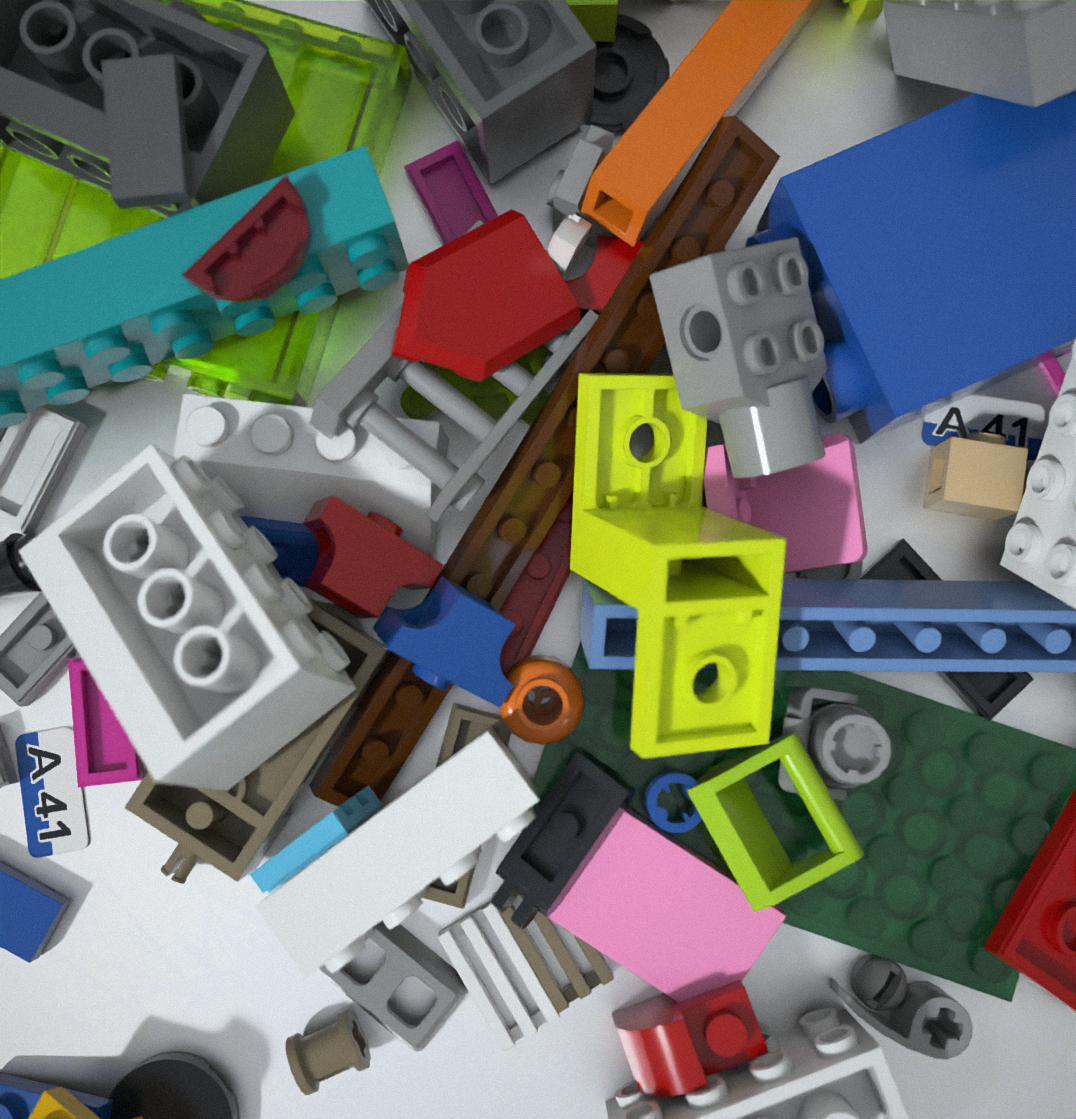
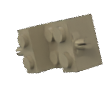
M307 596L313 605V610L307 616L319 633L322 631L328 632L343 648L350 660V664L344 670L357 689L231 789L224 791L157 783L151 773L147 772L124 808L178 843L165 865L160 869L166 877L174 873L171 880L185 884L187 877L200 858L236 882L257 869L291 816L287 812L288 808L353 707L359 705L391 653L384 644L367 634L353 614L336 604L315 601Z

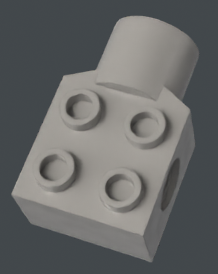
M798 237L710 254L649 275L681 407L683 410L721 425L733 478H749L802 466L825 457L826 453L812 397V392L827 371L823 351L824 338L817 324L808 285V268L801 255Z

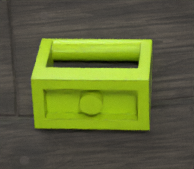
M795 731L769 741V744L760 745L711 767L686 790L754 912L780 903L854 863L864 855ZM777 759H780L830 848L794 863H791L744 779L747 775Z

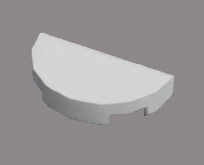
M569 214L567 219L564 218L555 231L546 251L564 280L593 228V224L576 214H573V216Z

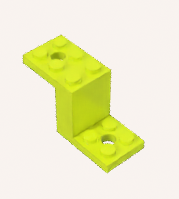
M579 373L570 570L638 610L630 748L644 759L769 744L786 538L702 506L708 419L682 409L674 374ZM647 423L653 432V444L647 454L640 458H634L629 445L631 435L637 427ZM715 662L717 674L714 683L709 685L705 692L694 694L693 681L697 672L706 664Z

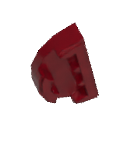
M287 175L182 274L189 284L213 299L243 303L267 298L291 282L306 260L311 238V228L306 205Z

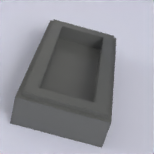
M174 53L103 60L102 72L112 200L120 209L192 202L181 65Z

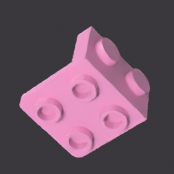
M832 433L823 435L822 440L826 456L817 461L784 471L739 479L733 478L725 444L706 447L702 497L706 502L707 508L786 538L783 574L862 561L868 552L855 447L852 438L846 434Z

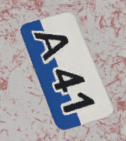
M972 394L924 415L922 440L927 445L936 446L951 436L966 439V435L970 433L998 434L1006 438V445L1027 448V460L1033 461L1036 460L1042 443L1045 411L1041 405Z
M63 727L20 735L15 741L30 855L40 858L85 849L89 839L82 787H78L74 731L71 728Z

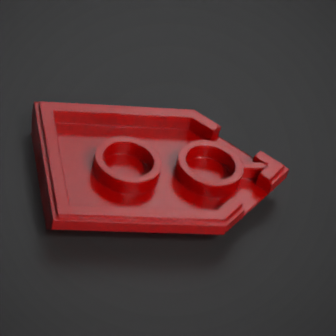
M511 209L411 262L407 266L402 291L405 294L399 326L395 329L391 355L415 363L422 360L454 370L457 376L481 382L580 322V305L525 216Z

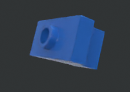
M441 576L431 594L419 605L408 609H394L386 606L373 627V630L388 650L415 663L412 671L424 681L441 690H447L450 683H453L500 708L514 686L502 673L500 653L516 624L495 605L444 576Z

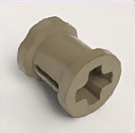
M351 1010L339 1013L336 1023L303 1037L301 1034L296 1033L286 1039L285 1050L289 1068L298 1088L304 1095L309 1096L318 1092L320 1082L353 1067L359 1072L370 1068L371 1055L369 1046L359 1021Z

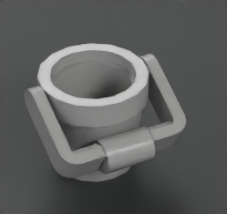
M798 686L792 689L789 695L782 736L795 731L825 785L829 786L827 788L833 799L846 800V788H855L863 783H867L879 777L887 768L891 756L890 739L885 729L862 708L854 706L858 705L859 695ZM813 698L839 702L825 704L811 711ZM780 762V787L784 791L799 794Z

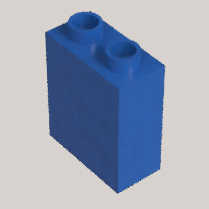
M1076 90L1037 107H1030L975 93L779 179L757 224L759 233L747 239L746 247L798 237L801 255L808 268V285L817 324L824 338L823 351L827 371L812 392L815 409L826 422L833 424L848 417L859 443L862 444L1035 367L1048 359L1072 350L1076 339Z

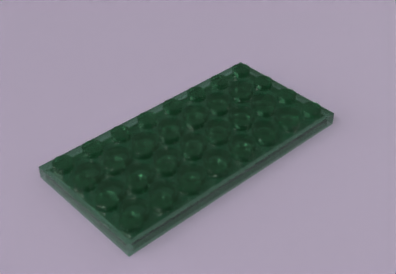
M580 640L571 669L578 677L583 690L585 702L582 718L573 732L560 741L544 745L533 778V783L538 788L539 801L533 805L535 809L533 814L577 751H587L637 790V793L627 807L657 826L648 817L644 808V793L647 785L655 776L667 771H678L693 777L697 781L711 767L760 745L641 758L630 748L635 669H589ZM699 670L693 681L694 694L705 692L707 687L714 683L717 670ZM775 670L769 741L782 736L790 692L795 687L803 686L859 695L858 705L854 706L864 709L885 729L891 744V756L888 766L879 777L855 788H846V800L834 799L864 855L854 863L778 903L777 905L781 906L786 914V918L782 923L1012 1002L1020 974L985 950L983 946L1075 790L1076 749L850 671ZM813 698L811 711L825 704L839 702ZM777 759L747 775L744 779L791 863H794L830 848L800 795L784 791L780 787L779 770L781 761ZM671 783L668 785L670 793H666L663 790L660 791L657 805L667 809L668 820H678L681 818L679 810L687 814L691 808L692 800L682 794L681 783ZM703 819L694 829L685 833L665 831L733 875Z

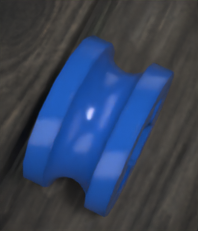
M667 771L655 776L647 785L644 793V808L648 817L660 829L670 833H685L694 829L700 823L702 818L693 801L687 814L679 810L681 818L678 820H668L667 809L657 805L660 791L663 790L666 793H670L668 785L671 783H681L682 794L690 798L686 790L696 780L678 771Z

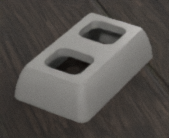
M381 920L372 927L375 932L369 938L385 951L386 960L368 982H357L341 968L331 974L325 964L316 971L407 1047L415 1052H419L428 1045L469 991L456 969L399 923L389 930ZM409 976H415L437 995L436 1003L417 1025L407 1024L388 1005L389 998L404 979Z

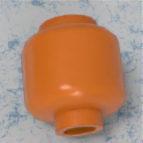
M542 654L524 657L512 665L505 676L514 686L500 707L502 720L510 731L526 742L542 745L560 741L573 732L582 718L585 699L581 683L570 666L554 656ZM538 686H549L551 689L541 690ZM530 690L536 695L534 702L528 698V691ZM551 697L546 703L541 704L543 698Z

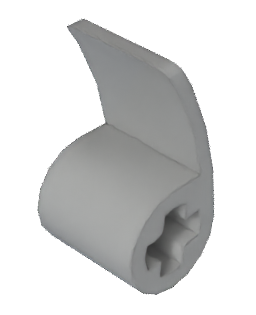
M832 978L830 988L861 1019L884 1036L908 1049L935 1059H950L959 1056L970 1043L973 1024L968 1011L944 990L928 981H914L907 984L908 991L904 1002L896 1009L891 1010L888 1020L864 1007ZM940 1011V1017L938 1021L927 1020V1022L923 1026V1021L925 1017L936 1018Z

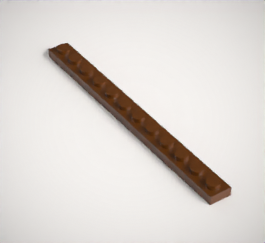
M736 116L722 117L424 600L431 594L441 576H444L492 603L500 610L573 492L579 373H647L665 344L649 275L710 254L722 252L781 157ZM391 651L310 782L309 786L313 795L339 807L369 785L381 801L453 683H450L447 690H441L429 684L412 671L415 663Z

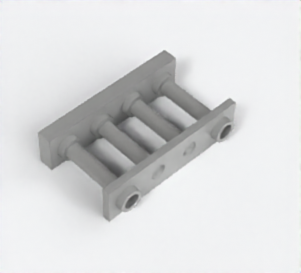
M478 220L468 230V232L483 225L484 223L481 220ZM402 303L317 396L309 424L330 440L345 423H348L353 428H356L359 424L442 489L426 513V516L437 523L450 505L461 513L486 482L477 472L561 368L566 370L599 317L594 311L590 309L571 333L565 330L543 344L554 354L535 377L516 361L491 375L518 396L501 419L496 421L421 360L415 363L391 355L395 329L399 326ZM386 377H389L394 382L401 378L481 442L460 469L377 404L379 396L374 391Z

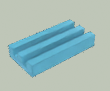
M368 785L249 875L262 893L266 891L270 893L377 813L382 803Z

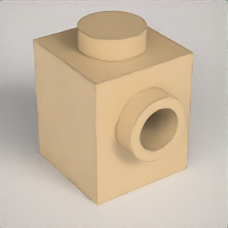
M970 433L966 435V439L951 436L931 448L923 509L990 520H999L1018 513L1027 487V476L1030 469L1026 468L1028 449L1006 445V438L998 434Z

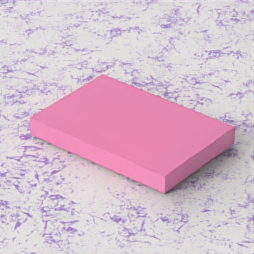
M626 807L562 902L547 918L680 1003L738 980L742 982L786 918L784 909L777 904L754 912L733 875Z

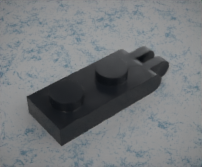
M577 751L534 813L536 818L523 829L498 866L496 874L504 882L493 896L491 904L502 913L512 905L520 894L524 899L511 917V922L520 930L525 929L538 912L545 917H549L562 902L629 805L637 790L587 751Z

